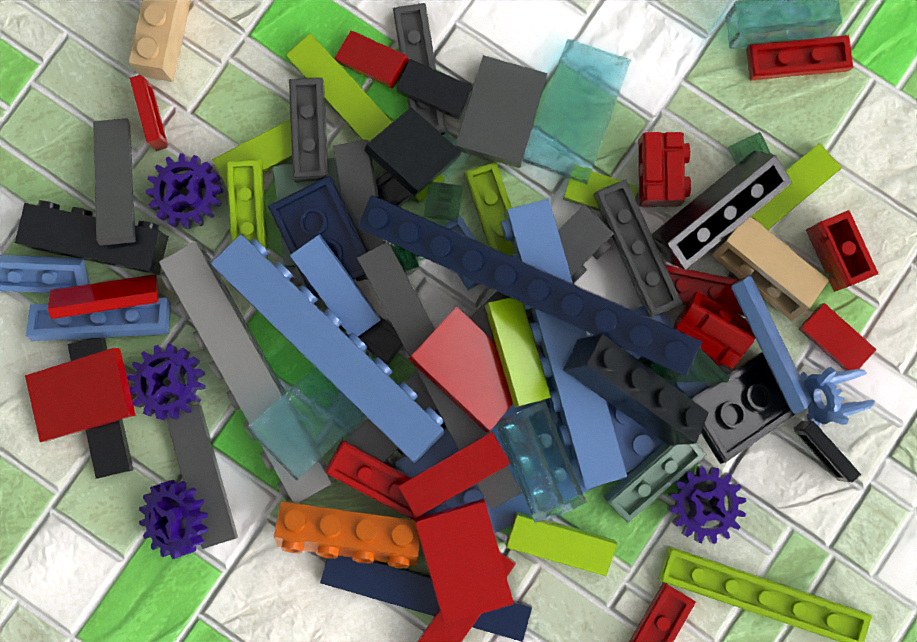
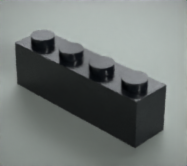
M753 151L651 235L666 262L686 270L790 185L792 181L776 155Z
M39 200L38 205L24 203L15 239L16 244L29 249L73 258H84L87 261L160 275L161 265L159 261L164 259L169 236L158 230L159 225L138 221V225H135V242L99 246L96 240V217H92V211L78 207H72L71 212L59 210V204Z
M604 334L577 340L563 369L565 372L666 444L683 445L697 443L709 414L707 410Z

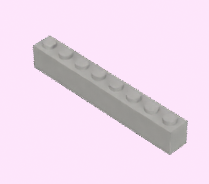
M194 241L159 261L164 272L160 273V276L166 287L170 291L175 290L180 301L177 303V307L182 316L187 321L191 319L197 330L193 335L202 350L208 349L213 361L210 362V366L219 380L224 379L230 389L227 392V397L236 410L241 409L247 421L243 424L252 440L258 439L264 450L260 453L263 462L270 471L275 469L281 482L277 483L282 496L286 501L292 500L293 503L299 504L336 481L334 477L325 473L324 470L327 466L221 276L210 264L212 260L202 245Z

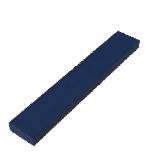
M345 556L327 558L320 581L321 584L431 616H435L440 609L433 582L429 575L405 568L392 567L388 563L381 561L360 563L352 560V557ZM513 600L514 604L482 613L473 625V628L523 642L532 605Z

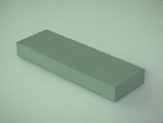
M664 443L631 471L626 478H623L607 492L604 498L629 523L707 454L697 443L668 445Z

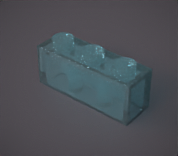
M839 0L735 1L725 16L730 49L748 47L749 44L830 37L842 24Z
M545 401L500 419L496 423L495 427L511 462L534 522L564 515L587 502Z

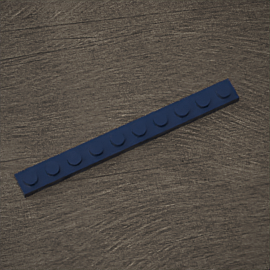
M370 195L357 227L593 335L604 334L620 347L684 376H687L702 344V340L377 196Z

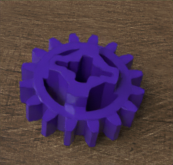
M183 153L179 154L178 162H175L169 156L166 157L168 166L163 168L160 165H156L155 169L159 173L158 176L148 177V180L154 184V188L147 189L146 194L155 198L148 204L149 207L153 210H159L156 216L162 221L168 219V224L175 228L180 221L185 229H190L191 221H195L200 226L204 225L202 217L206 214L208 217L213 218L215 215L210 210L211 207L221 206L222 204L215 196L223 193V189L219 185H214L221 179L216 172L210 173L213 167L207 161L201 165V159L196 155H193L190 162ZM181 171H187L185 174H176ZM166 186L167 194L164 196V189ZM206 186V194L203 200L202 189ZM183 187L190 191L186 196L180 192ZM185 208H195L190 212L181 213Z
M168 344L166 352L159 345L154 346L153 355L143 351L141 353L144 359L143 363H132V366L137 369L136 375L127 376L128 380L135 382V386L130 388L131 395L138 396L134 400L133 405L139 408L144 407L143 414L150 417L155 414L159 420H165L167 414L173 419H179L180 409L187 413L192 412L189 403L191 401L200 403L201 398L196 395V391L206 388V385L198 382V378L203 377L205 371L195 369L200 361L194 356L188 358L190 354L188 350L181 348L177 351V347L172 344ZM165 361V363H164L163 365L154 367V366H156L157 364H159V363ZM185 373H187L188 377L187 386L184 379ZM165 377L171 381L168 387L162 383ZM146 380L149 388L148 391L146 390ZM180 397L175 402L167 404L170 399Z
M698 466L695 476L690 471H687L684 474L686 479L684 483L678 480L674 483L678 488L677 493H668V497L675 500V505L667 507V510L678 515L672 521L673 525H684L681 534L689 537L694 532V541L702 543L705 536H707L710 543L716 544L718 534L725 539H729L730 535L727 529L732 527L739 530L740 525L735 519L737 516H746L744 511L738 509L739 504L746 502V498L736 495V492L742 488L741 485L738 483L729 484L732 475L729 473H724L719 477V468L711 467L707 474L704 467ZM712 481V484H709L706 489L699 490L694 487L697 483ZM726 495L728 498V511L725 509L724 503ZM696 496L709 499V504L717 513L704 510L703 504H701V501ZM685 498L688 499L690 509L687 515L684 507ZM716 520L719 522V524L713 527L701 528L707 521Z
M170 480L150 487L151 493L144 494L143 496L147 505L139 507V511L145 515V519L139 521V525L146 526L147 529L143 537L144 539L151 538L153 540L150 548L152 550L160 548L161 557L170 555L172 559H176L197 551L196 546L204 543V539L200 534L208 531V527L202 524V519L207 518L208 513L201 512L200 510L204 500H196L194 498L196 489L186 490L185 481L176 483L175 480Z

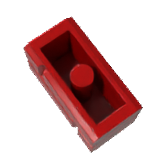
M645 132L640 136L638 140L640 207H678L685 202V197L690 196L691 178L690 176H685V164H688L690 161V144L684 143V133Z
M850 210L806 229L825 274H829L828 280L834 292L879 274Z
M698 291L693 294L686 307L681 311L673 327L702 340L699 350L705 353L707 359L715 365L722 366L724 364L730 369L737 365L743 354L747 352L755 340V336L746 319Z

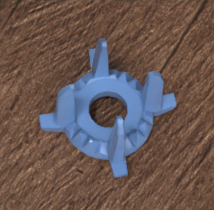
M829 367L822 374L807 376L805 372L801 373L800 377L812 399L807 407L809 413L807 414V420L814 421L819 427L820 423L828 424L830 422L847 425L849 420L847 416L870 409L875 403L873 399L841 404L844 397L838 395L842 390L836 389V384L864 376L867 372L864 369H854L836 373L832 367ZM821 390L824 392V394H825V396H826V400H827V405H826V406L824 405V403H823L822 400H821V396H820V391H821Z

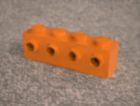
M281 502L274 532L277 547H281V550L289 553L299 554L302 551L317 552L318 556L324 558L345 556L352 557V560L360 563L388 562L389 566L396 568H409V566L417 565L420 537L415 520Z

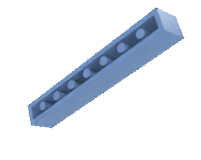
M549 198L508 209L504 214L505 220L501 221V229L505 241L511 240L515 254L510 256L573 283ZM523 303L525 310H531L534 322L530 323L529 326L535 344L540 343L544 357L539 359L545 378L550 377L553 391L550 392L551 398H549L554 413H560L563 426L558 427L560 439L564 448L569 446L573 459L568 461L572 480L574 482L579 481L582 487L588 489L626 478V470L606 400L563 370L577 340L588 337L587 332Z
M240 234L210 264L415 464L444 434V429L440 426L444 420L429 406L423 410L414 401L418 395L406 383L402 382L398 386L389 377L393 371L380 358L377 357L372 361L364 353L367 346L354 333L347 337L339 329L342 322L329 309L322 313L314 305L318 299L304 285L299 289L289 281L293 275L279 261L273 265L265 258L269 252L255 238L249 242Z

